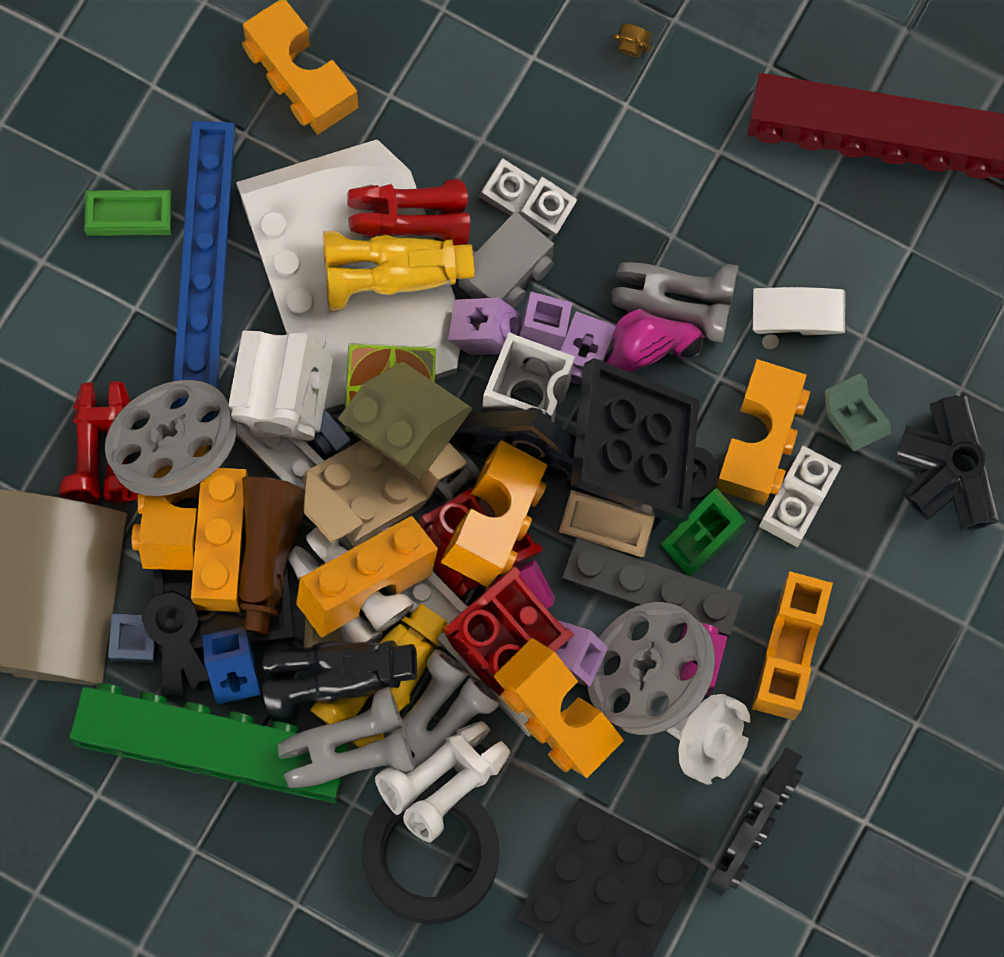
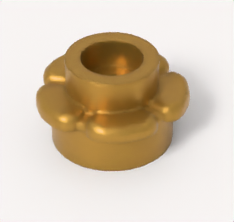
M622 23L618 34H613L612 36L615 41L619 42L617 50L629 56L640 58L642 52H650L652 48L649 44L653 34L635 25Z

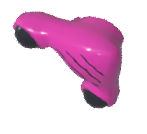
M641 309L634 310L617 323L613 332L614 348L606 363L635 373L657 362L670 350H672L677 358H691L701 352L705 335L703 331L692 323L677 322L653 316Z

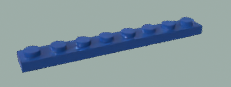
M192 121L173 381H201L218 389L236 128L234 122ZM180 398L171 404V409L182 407L188 398ZM211 411L204 415L201 422H209L215 419L216 411Z

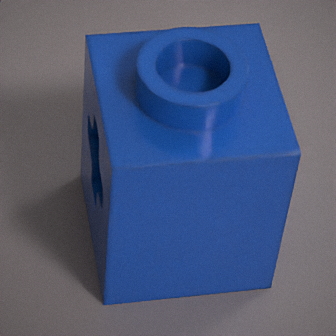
M244 627L203 635L204 661L216 704L242 701L248 697L261 695L258 667L248 631H245Z

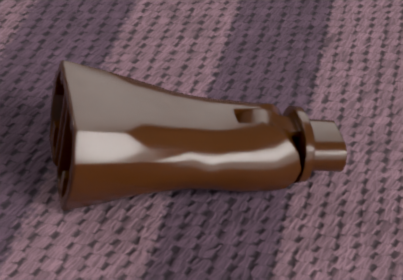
M243 477L246 542L239 577L238 594L241 598V610L246 611L244 630L251 633L268 635L271 616H278L279 610L274 609V607L277 606L281 599L287 560L304 515L305 489L284 480L266 477Z

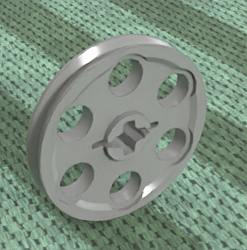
M179 380L165 383L142 393L118 414L106 437V459L122 485L133 492L148 496L178 493L202 482L222 465L234 445L237 434V422L231 418L232 409L228 406L226 398L214 386L195 380ZM180 398H188L182 407L169 409L174 401ZM220 411L219 415L212 421L201 422V419L207 413ZM149 418L144 427L130 430L136 421ZM204 445H212L211 450L201 457H193L198 448ZM141 452L139 458L133 463L122 464L129 454ZM165 466H173L171 471L164 477L153 478L158 469Z
M652 602L636 606L617 617L599 637L608 649L591 687L587 686L593 706L602 711L606 718L617 728L637 735L663 732L685 720L698 707L707 693L715 667L713 642L703 624L682 607L665 602ZM648 621L649 629L646 635L640 640H632L634 628L639 623ZM687 623V633L684 638L676 643H671L670 634L672 630L679 624ZM614 656H620L621 662L617 671L611 675H605L604 667L607 661ZM690 661H697L698 667L694 676L682 681L680 679L682 667ZM654 662H656L655 669H648L647 673L645 674V668L652 667ZM624 693H630L628 707L620 713H614L613 707L616 699ZM662 696H668L669 704L665 712L661 715L653 716L652 706L654 702Z

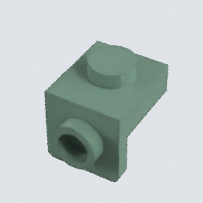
M862 373L847 380L839 381L834 386L825 390L828 419L853 452L892 433L890 421L869 396L867 379Z

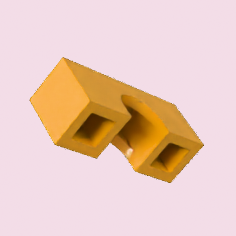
M278 0L242 24L245 36L242 46L245 52L255 64L261 61L268 70L266 77L273 89L279 95L285 92L293 104L290 105L291 110L302 126L305 127L309 124L316 134L319 135L359 108L357 90L333 59L314 70L302 69L293 63L294 58L310 46L308 27L287 0Z
M759 359L756 360L740 411L759 418L764 423L768 436L757 443H746L731 439L716 486L720 492L764 506L770 493L779 494L786 470L778 468L782 453L791 455L798 430L791 428V424L795 414L803 416L810 395V391L803 389L806 374Z
M501 440L486 459L471 494L483 499L492 507L496 518L487 517L470 509L456 527L441 563L486 587H489L499 574L504 575L508 572L517 557V552L512 550L516 540L520 542L532 522V518L527 516L530 505L535 507L545 491L547 484L542 482L541 479L547 464Z
M209 445L198 448L193 457H201L210 451ZM165 466L158 469L153 478L164 477L171 471L173 466ZM200 483L170 495L148 496L138 494V513L142 514L141 524L133 525L132 549L133 551H139L143 569L193 571L198 516L197 508H180L174 506V504L186 498H199Z
M218 468L209 477L200 482L191 600L196 610L241 612V598L238 594V585L242 567V542L245 526L242 478L248 477L246 469Z
M410 516L300 577L296 604L322 638L359 617L363 603L379 589L388 586L395 595L431 576L438 548L414 517Z
M789 571L782 585L751 709L794 721L801 712L812 670L810 667L811 658L818 633L823 625L833 583Z
M531 638L494 675V678L505 690L500 695L501 698L517 714L524 713L528 718V721L524 724L526 729L542 744L545 742L549 744L552 750L548 753V756L564 772L567 773L572 768L585 778H588L624 741L602 711L579 697L567 709L561 712L563 698L578 681L555 651Z

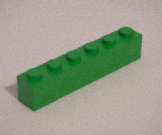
M97 683L96 689L83 686L69 738L76 747L329 803H338L344 776L314 786L289 788L284 774L296 768L312 764L310 752L286 759H279L277 744L298 734V727L277 721H272L271 727L253 724L254 718L252 716L238 712H228L227 718L210 714L211 709L209 707L192 702H185L183 708L166 705L167 699L165 697L142 692L140 698L122 695V688L106 683ZM342 744L335 748L336 753L349 751L348 744Z

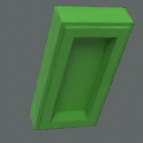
M171 190L85 191L84 231L86 236L171 235Z

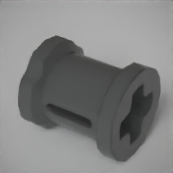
M458 448L455 449L468 463L457 470L459 474L450 483H447L446 480L452 474L441 479L434 494L444 504L452 500L472 480L477 481L480 474L473 461Z

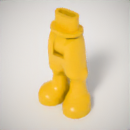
M323 231V255L329 312L343 310L350 296L354 293L373 290L379 294L393 295L397 292L420 291L442 286L447 283V280L449 285H454L456 279L474 278L475 275L472 244L453 245L452 239L441 242L431 239L394 238L389 235L377 236L369 241L347 239L337 231ZM370 262L378 265L371 269L341 268L347 264Z
M419 603L409 618L403 616L401 618L402 624L393 628L379 642L383 643L393 640L398 646L414 644L417 651V678L415 680L401 681L398 688H391L399 712L410 703L411 693L427 667L429 656L435 648L441 645L437 638L443 632L442 628L448 624L446 620L422 603ZM373 694L338 700L332 704L315 702L310 712L327 725L357 716L367 699ZM383 733L352 741V743L361 748L375 741L383 740Z

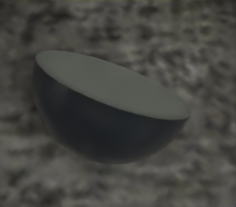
M772 333L766 334L762 339V345L766 349H774L779 344L778 337Z

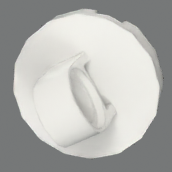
M725 694L711 695L702 701L685 720L666 730L680 740L678 748L679 764L684 774L706 785L712 784L711 779L716 776L724 779L730 775L740 762L748 744L749 738L742 735L743 721L750 723V714L745 704Z

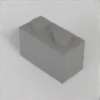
M515 211L473 255L474 278L458 279V286L473 299L499 297L515 308L526 293L523 289L533 279L540 281L554 264V261H552L554 243Z

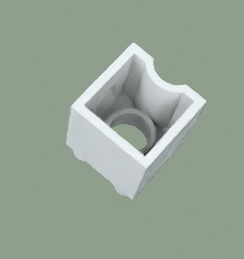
M242 331L228 404L232 409L231 418L249 426L248 433L256 437L272 438L284 436L299 440H313L315 433H320L333 358L308 333L272 335L261 331Z
M508 333L483 395L482 413L496 412L498 409L526 411L528 408H538L550 414L552 422H554L556 407L565 400L570 386L575 356ZM526 357H529L526 363H523ZM520 388H531L537 391L543 400L538 407L511 398V394Z

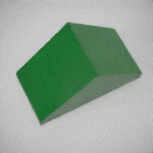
M716 488L689 514V520L681 523L660 545L687 576H692L740 537L746 520Z

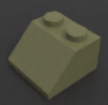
M402 361L365 382L338 420L355 436L421 480L472 411V408Z

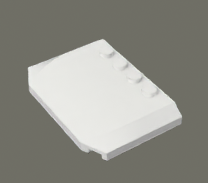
M379 140L370 141L236 182L286 334L308 333L333 358L324 409L328 414L345 408L348 343L435 347L437 349L435 380L456 374L458 370L460 348L448 341L454 301L456 300L448 280L446 284L439 287L420 291L397 292L393 295L379 294L373 290L354 293L350 296L343 310L328 311L323 231H337L347 239L369 241L372 239L349 230L348 218L358 213H374V210L350 208L347 205L348 190L370 184L378 185L379 187L392 184L396 189H417L411 171ZM424 209L397 210V214L426 215ZM400 236V237H394V238H417V239H431V240H435L434 237H427V236ZM370 262L347 264L341 268L371 269L378 265Z

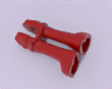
M448 179L441 186L429 188L396 189L392 184L381 187L370 184L349 189L347 192V205L350 208L374 210V213H358L348 218L349 230L371 238L384 235L392 237L427 236L438 238L441 242L452 239L453 245H468L470 216L469 213H463L468 203L467 188L461 179ZM433 209L440 211L442 214L402 215L397 214V210Z
M110 381L109 407H96L94 382L81 383L73 408L77 410L73 419L77 427V464L75 473L64 476L61 480L59 487L60 498L89 504H99L101 502L99 432H107L108 434L115 418L131 402L123 382ZM128 456L123 460L122 464H129ZM107 461V475L104 480L105 500L115 504L137 500L138 493L122 485Z

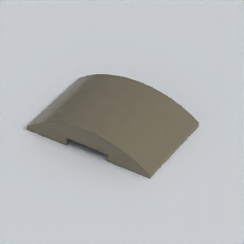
M0 489V672L12 673L14 677L95 686H97V683L104 682L110 641L111 616L114 614L128 520L127 513L64 498Z

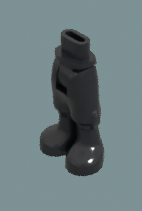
M277 639L271 640L267 644L263 654V669L266 674L274 678L263 681L262 687L266 708L273 721L283 723L297 717L301 702L315 700L320 703L332 704L338 700L371 695L387 687L398 688L401 681L415 680L417 678V651L414 644L398 646L393 640L383 643H337L336 641L328 640L316 643L311 648H296L290 640ZM319 671L311 678L285 679L294 676L296 672Z

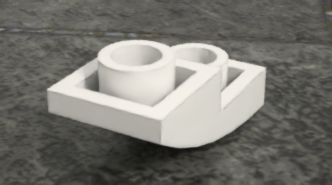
M503 158L497 164L478 196L510 216L516 211L535 228L554 236L560 230L577 201L576 198L547 179L541 177L537 181Z
M806 287L753 289V331L757 334L800 332L803 336L845 333V291L843 289Z
M802 446L781 485L779 494L775 496L759 527L798 547L837 476L841 465Z

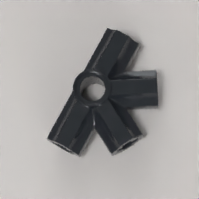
M954 395L931 403L929 407L936 434L906 425L895 463L924 472L903 491V496L907 499L909 505L928 521L953 499L961 531H973L998 523L999 519L985 468V452L978 441L967 395ZM957 455H967L973 459L975 468L971 471L958 470L954 466L952 459Z

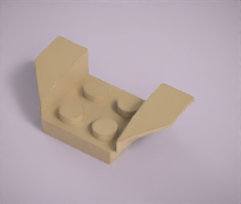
M361 440L305 471L301 479L305 485L304 514L319 528L331 544L346 536L350 543L356 547L420 509L433 495L441 479L464 467L468 462L448 442L423 478L419 480Z

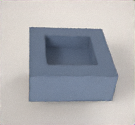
M324 409L320 433H315V437L311 441L324 456L328 453L334 456L350 447L351 439Z
M112 614L109 660L155 663L156 642L145 633L142 615Z

